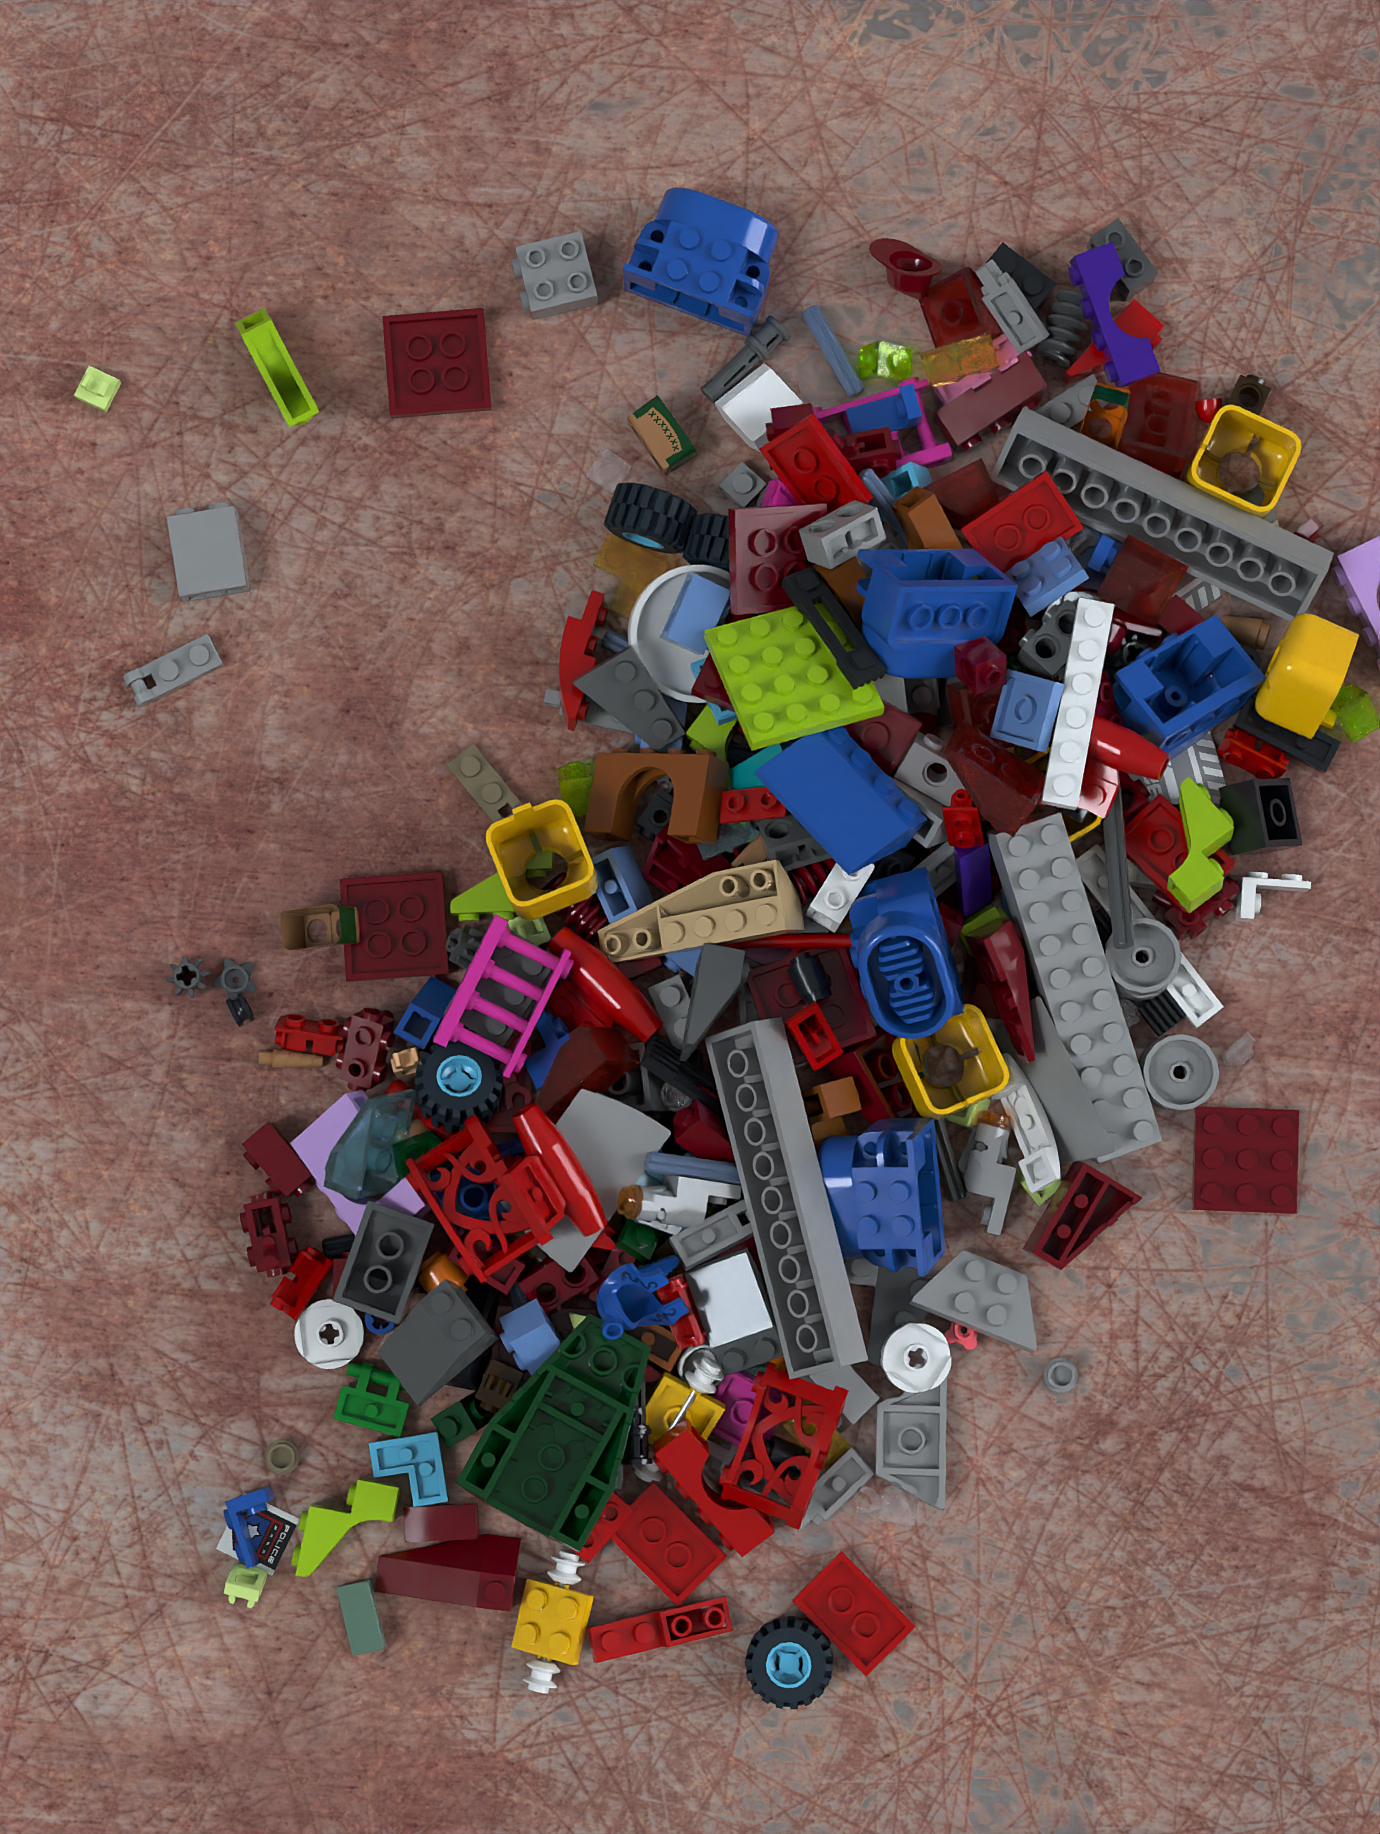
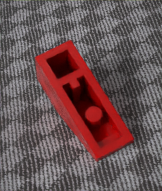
M1135 299L1114 320L1118 328L1124 333L1136 338H1148L1153 351L1163 340L1159 335L1164 325ZM1093 342L1065 372L1063 381L1066 384H1070L1092 374L1095 375L1103 372V364L1107 363L1103 351H1098Z

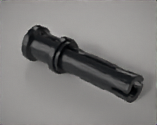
M645 1373L621 1465L652 1464V1458L649 1457L648 1436L652 1434V1428H650V1425H646Z

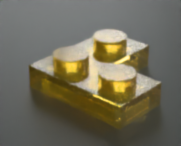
M607 534L593 566L623 580L609 607V611L629 620L633 606L641 592L651 581L667 571L669 562Z

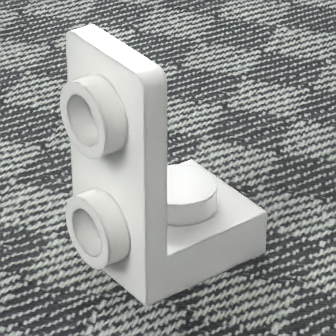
M836 863L805 915L835 933L849 911L851 904L855 901L874 870V865L870 864L848 875Z
M1247 872V877L1240 878L1237 884L1241 893L1237 895L1235 921L1250 922L1254 919V914L1260 913L1261 894L1256 893V888L1306 892L1311 889V882L1302 881V875L1282 874L1280 880L1268 879V873Z

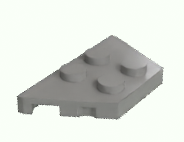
M962 1250L910 1299L909 1304L1029 1353H1033L1036 1350L1037 1343L1027 1275Z
M947 1377L936 1388L919 1393L904 1391V1393L878 1403L876 1406L875 1476L938 1510H945Z

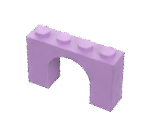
M1380 536L1337 556L1331 562L1333 565L1331 573L1336 584L1339 587L1343 586L1349 597L1346 599V603L1351 614L1354 617L1358 616L1364 627L1361 629L1365 642L1369 647L1374 646L1379 656L1377 665L1380 670V610L1377 604V588L1380 582Z
M363 1090L345 1093L290 1143L298 1157L316 1179V1185L319 1190L328 1196L335 1206L338 1217L347 1223L355 1236L368 1201L419 1219L432 1209L422 1191L416 1193L406 1177L379 1200L364 1195L355 1186L350 1176L348 1165L351 1148L360 1136L382 1118ZM434 1192L435 1195L437 1196L439 1202L442 1201V1200L440 1199V1197L438 1196V1194H437L436 1192Z

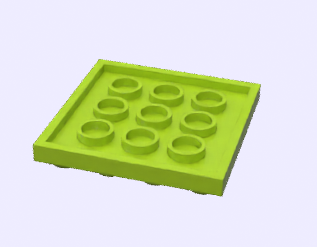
M816 602L815 607L845 650L848 652L855 649L824 604ZM796 606L704 631V640L751 751L883 715L884 705L873 680H871L870 684L865 683L863 687L858 686L854 690L836 665L837 660L804 613L799 611Z

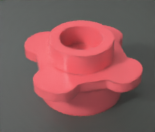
M951 1322L949 1330L944 1333L947 1342L950 1344L955 1342L962 1344L967 1350L974 1349L977 1346L976 1337L978 1332L967 1328V1332L963 1334L960 1330L965 1326Z

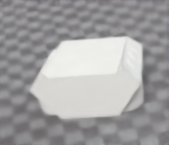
M763 363L714 404L724 420L745 443L760 452L759 448L767 442L765 423L771 422L770 408L804 403L769 366Z

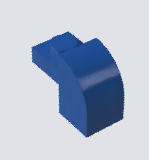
M543 1011L536 1026L546 1047L528 1057L524 1063L536 1089L552 1097L570 1086L580 1076L586 1061V1048L583 1040L569 1033L565 1022L560 1017L556 1018Z

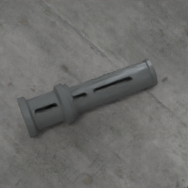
M769 315L766 318L767 323L756 334L746 337L745 346L700 388L701 392L711 403L714 404L759 360L761 362L767 361L770 358L769 353L782 340L787 341L790 338L787 330L773 316Z

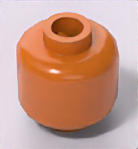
M438 1250L422 1264L418 1283L427 1294L445 1279L459 1285L464 1292L468 1290L464 1284L469 1279V1276L463 1268L447 1259V1252L442 1254Z

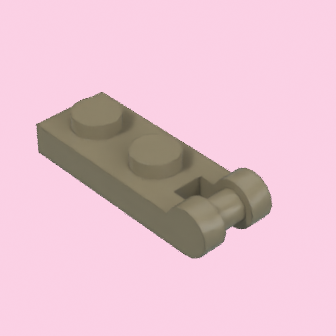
M474 744L447 764V767L493 823L503 819L498 812L508 804L512 809L523 805Z

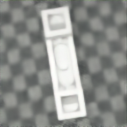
M1004 1053L1002 1057L1008 1068L1009 1080L1005 1088L991 1098L992 1100L1000 1099L1024 1155V1159L1018 1162L1030 1192L1036 1193L1060 1179L1058 1150L1047 1115L1036 1092L1009 1053Z

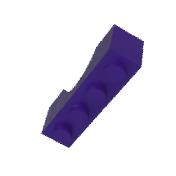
M1110 242L1075 255L1069 261L1071 266L1068 267V274L1073 286H1079L1083 299H1080V307L1086 319L1091 318L1095 331L1091 332L1096 349L1098 351L1102 350L1107 363L1103 364L1109 383L1114 382L1116 387L1122 388L1156 375L1160 372V368L1149 339L1136 338L1124 333L1115 324L1110 314L1109 298L1116 282L1125 274L1114 243Z

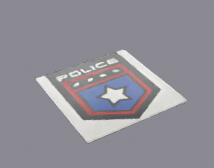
M266 1503L267 1510L250 1516L247 1515L246 1510H243V1514L260 1563L253 1567L268 1570L267 1574L272 1576L297 1526L299 1518ZM228 1526L226 1527L216 1549L238 1559L234 1547L238 1540L234 1529L230 1530Z

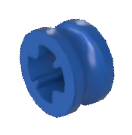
M365 1314L366 1327L374 1334L382 1335L389 1333L396 1325V1323L388 1321L390 1323L385 1329L383 1325H380V1329L373 1325L376 1319L371 1314Z

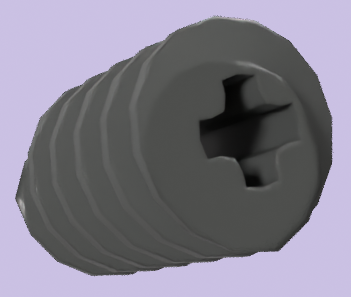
M1061 290L1056 295L1058 302L1053 303L1050 309L1052 314L1048 315L1045 320L1047 325L1045 328L1050 335L1036 344L1035 348L1038 356L1045 361L1070 368L1073 363L1065 358V356L1077 355L1078 351L1071 346V343L1081 344L1083 338L1076 331H1087L1088 326L1081 321L1082 318L1086 319L1080 307V299H1083L1082 294L1071 290Z

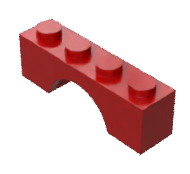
M687 1417L654 1442L655 1456L653 1460L664 1474L670 1472L677 1481L675 1482L676 1488L686 1500L692 1498L699 1506L697 1512L707 1525L713 1523L721 1532L718 1534L719 1538L728 1550L732 1551L735 1549L743 1557L775 1533L773 1519L769 1514L728 1499V1501L721 1499V1494H718L707 1485L702 1476V1469L709 1456L708 1442Z

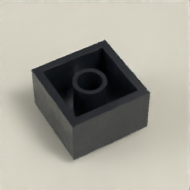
M1290 778L1252 779L1219 788L1220 808L1227 811L1234 822L1232 840L1227 843L1230 847L1231 856L1268 854L1303 845Z

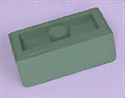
M371 1579L336 1587L352 1655L355 1656L386 1649L387 1645Z

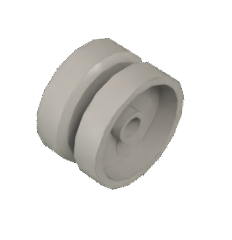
M1148 918L1132 919L1134 946L1128 949H1116L1113 945L1112 933L1103 950L1117 994L1126 999L1141 1001L1152 999L1165 991L1179 971L1182 956L1179 941L1171 929L1157 920ZM1136 954H1139L1140 959L1145 957L1146 963H1139L1136 960Z
M1185 1034L1160 1037L1148 1044L1139 1056L1138 1063L1150 1102L1157 1107L1177 1111L1193 1109L1206 1102L1216 1089L1219 1077L1217 1059L1210 1047L1196 1037ZM1176 1066L1182 1067V1070L1179 1072L1182 1077L1181 1079H1177L1173 1075V1070Z

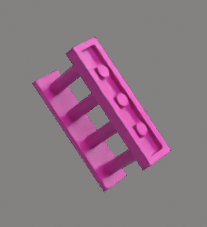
M913 377L900 382V387L909 384L914 386L922 414L920 425L916 426L922 446L919 447L920 451L907 455V452L902 450L900 444L902 459L896 460L897 468L911 461L928 469L950 463L952 452L949 443L940 445L939 441H935L920 396L928 393L930 386L928 378L919 381L918 377ZM899 387L822 410L821 407H814L812 411L823 427V424L843 419L847 434H851L846 416L848 408L898 395ZM897 431L891 433L892 440L899 439Z
M494 914L433 1037V1042L446 1048L449 1040L454 1043L458 1040L505 1063L502 1075L509 1078L512 1071L518 1074L527 1057L522 1051L559 977L564 980L566 979L574 961L569 959L571 951L563 948L560 956L557 957L510 934L511 930L506 928L508 920ZM497 946L502 949L505 946L552 969L544 988L494 965L496 961L490 958L495 947ZM489 977L537 1001L528 1020L480 997V993L475 991L480 978L487 980ZM466 1009L471 1012L474 1009L521 1032L513 1051L463 1028L464 1024L459 1022L464 1010Z

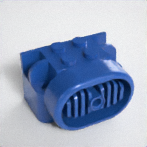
M681 187L670 188L663 196L654 221L647 223L642 229L639 238L636 239L629 264H624V291L748 337L752 334L768 293L770 280L768 263L779 237L778 231L772 223L762 216L740 206L696 190Z
M859 549L857 556L873 569L871 578L859 579L856 590L865 598L861 615L863 623L860 633L885 667V674L908 679L956 677L955 645L982 636L987 637L994 645L1002 639L1018 585L975 549ZM978 575L977 580H971L973 576Z
M1214 615L1180 636L1177 633L1171 634L1155 650L1151 647L1145 649L1135 658V662L1113 675L1116 682L1112 685L1118 711L1123 721V727L1135 731L1170 754V760H1172L1204 738L1213 727L1242 709L1262 685L1266 677L1217 615Z
M923 867L866 882L849 910L853 932H850L852 944L850 953L853 965L859 971L863 996L868 1000L875 1021L888 1033L906 1039H918L934 1034L948 1022L950 1017L964 1014L965 1010L962 984L927 868Z
M883 1118L872 1123L861 1135H830L826 1137L820 1146L817 1158L843 1259H868L875 1266L887 1267L890 1272H898L902 1267H917L918 1276H925L946 1252L934 1118Z

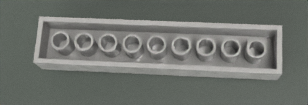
M1025 407L1022 408L989 477V480L1015 491L1046 470L1082 524L1290 622L1298 614H1303L1308 609L1328 572L1334 554L1319 545Z
M1047 810L985 832L1012 920L1017 923L1023 934L1024 939L1021 941V945L1024 949L1025 961L1036 996L1041 997L1115 1148V1152L1091 1160L1100 1164L1163 1141L1061 812Z
M782 1017L752 1021L704 1038L789 1379L867 1361L868 1356Z

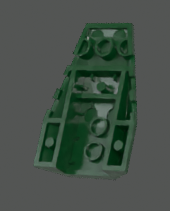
M590 1313L535 1371L528 1381L518 1389L501 1410L492 1417L455 1484L485 1504L541 1535L578 1552H581L615 1489L651 1350L650 1346L625 1332L618 1339L610 1340L605 1338L602 1333L604 1321Z

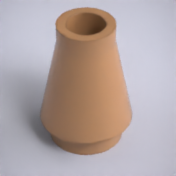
M1223 615L1221 622L1239 644L1264 650L1271 624L1265 623L1262 618Z

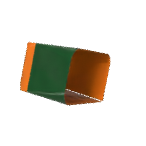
M1096 382L1080 434L1116 450L1127 418L1130 391ZM1097 400L1119 406L1115 409L1107 410L1102 408ZM1099 417L1107 419L1112 425L1111 434L1105 438H1096L1091 435L1088 429L1091 420Z

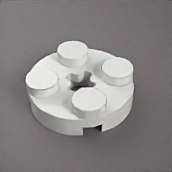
M333 1299L320 1300L311 1304L298 1319L294 1332L295 1343L300 1354L313 1365L323 1369L339 1368L348 1364L359 1355L365 1339L364 1323L354 1308L334 1302ZM326 1324H332L333 1329L339 1330V1336L334 1338L333 1344H328V1340L320 1336V1332L326 1330Z
M907 1322L894 1329L885 1339L881 1350L880 1365L889 1381L896 1387L910 1393L924 1392L938 1387L947 1377L951 1367L950 1349L946 1338L936 1328L925 1323ZM918 1348H921L923 1350L921 1356L925 1359L922 1365L916 1363L911 1367L909 1365L910 1358L907 1356L909 1351L915 1352Z

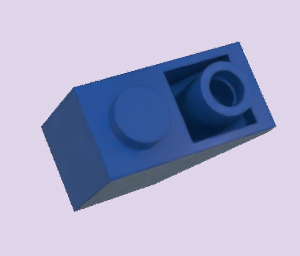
M431 976L409 1004L394 1033L428 1053L434 1043L433 1037L445 1015L444 1011L457 990Z

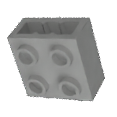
M581 231L515 247L517 258L511 259L515 278L523 279L525 290L519 291L523 310H530L533 320L598 304L597 292Z

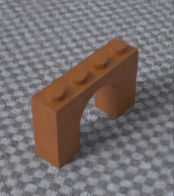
M916 486L891 505L895 516L905 532L909 549H963L934 493ZM856 556L832 569L818 564L813 565L860 632L863 623L861 615L865 598L856 590L859 579L867 578Z
M613 748L612 753L598 752L583 832L603 841L631 842L637 804L642 793L655 780L669 776L673 785L674 798L667 835L686 844L715 845L721 813L722 791L725 790L729 764L716 758L717 753L704 749L696 750V754H688V752L679 749H668L667 754H661L659 751L647 748L640 749L639 753H633L622 748Z

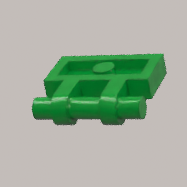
M350 1361L346 1375L359 1378L356 1388L342 1385L333 1419L401 1437L410 1403L398 1400L397 1398L399 1391H406V1389L394 1373L376 1369L374 1364L364 1362L362 1365ZM370 1381L389 1386L387 1395L383 1396L367 1391Z

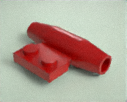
M1094 714L1078 807L1102 818L1108 817L1120 788L1119 771L1160 780L1168 766L1170 754L1135 731ZM1055 722L1051 733V738H1053Z
M567 927L560 930L547 944L550 952L557 957L560 956L563 948L570 950L571 955L569 959L574 962L568 973L569 979L567 978L559 985L548 999L546 1006L557 1017H560L591 1050H596L617 1027L616 1023L644 1043H647L664 1026V1021L642 991L598 948Z
M536 1103L529 1104L520 1109L512 1116V1120L527 1156L518 1159L500 1177L536 1236L545 1234L566 1215L584 1237L598 1232L607 1225V1218L591 1179L565 1136Z

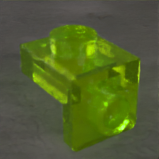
M883 341L862 346L857 359L859 367L858 376L861 380L879 378L897 383L911 378L913 348Z
M1353 683L1341 686L1330 709L1336 712L1348 740L1355 743L1380 727V719L1366 691Z
M569 762L564 767L558 768L561 800L569 805L574 817L587 815L593 782L591 763Z

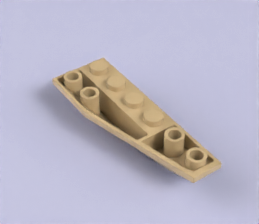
M771 860L713 872L598 930L601 952L613 963L699 950L702 949L704 943L722 946L805 930L800 895L780 861Z

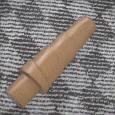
M273 1049V1051H259L258 1064L272 1065V1068H322L323 1056Z

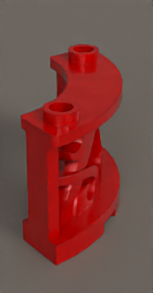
M475 1114L464 1121L466 1125L464 1129L415 1161L409 1158L405 1162L411 1172L406 1175L407 1180L416 1193L422 1191L438 1220L462 1255L458 1258L461 1267L468 1276L475 1274L482 1284L487 1280L486 1277L538 1243L543 1246L554 1238L550 1230L540 1236H536L500 1177L510 1167L493 1138ZM463 1152L459 1159L455 1158V1156ZM447 1161L454 1165L451 1172L446 1168L438 1167ZM480 1162H484L486 1165V1170L481 1175H475L467 1169L469 1164L475 1170L476 1165ZM436 1169L441 1172V1178L436 1182H432L427 1174ZM463 1175L470 1181L479 1184L492 1183L496 1180L500 1182L501 1186L495 1190L489 1202L491 1221L474 1219L456 1212V1197ZM444 1191L443 1207L434 1192ZM502 1201H508L511 1204L510 1212H501L506 1221H500L498 1217L497 1207ZM453 1224L470 1230L465 1240H463ZM531 1230L511 1244H508L505 1234ZM490 1234L497 1235L502 1249L482 1262L475 1253V1244L479 1241L484 1242L486 1250L489 1252L492 1248Z
M769 1362L765 1373L758 1371L751 1391L757 1394L732 1465L725 1464L718 1484L724 1486L721 1499L726 1501L731 1499L787 1521V1526L799 1530L815 1491V1484L820 1473L819 1469L823 1470L832 1445L831 1439L839 1424L849 1390L835 1386L833 1391L801 1378L790 1380L788 1373L775 1369L776 1364ZM771 1387L796 1396L795 1406L789 1407V1398L783 1392L781 1393L782 1400L780 1402L773 1401L770 1395ZM803 1399L815 1404H803ZM763 1406H765L772 1414L759 1421ZM808 1416L805 1425L808 1423L815 1424L817 1428L816 1433H805L802 1426V1417ZM794 1418L795 1432L799 1440L806 1447L812 1449L811 1455L791 1456L784 1460L776 1469L768 1454L763 1434L775 1425ZM752 1441V1447L756 1458L745 1459L748 1448ZM791 1465H796L800 1468L801 1476L797 1479L792 1478L790 1472L785 1477V1480L781 1476L784 1470ZM751 1470L754 1474V1479L749 1485L758 1483L765 1476L768 1483L761 1494L737 1486L743 1471ZM773 1488L776 1491V1493L791 1506L767 1498L766 1496Z

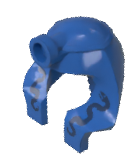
M671 1255L662 1260H657V1262L653 1261L651 1264L635 1267L630 1262L616 1268L609 1274L597 1291L596 1299L598 1313L604 1321L602 1333L605 1338L610 1340L618 1339L622 1336L624 1330H633L639 1326H674L681 1316L689 1312L681 1297L663 1306L653 1295V1291L669 1284L666 1276L668 1272H672L673 1268L678 1266L679 1258L677 1256Z

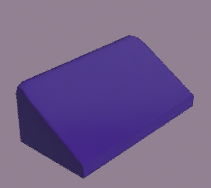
M984 840V846H974L967 849L953 846L957 904L963 916L970 915L992 902L988 840Z

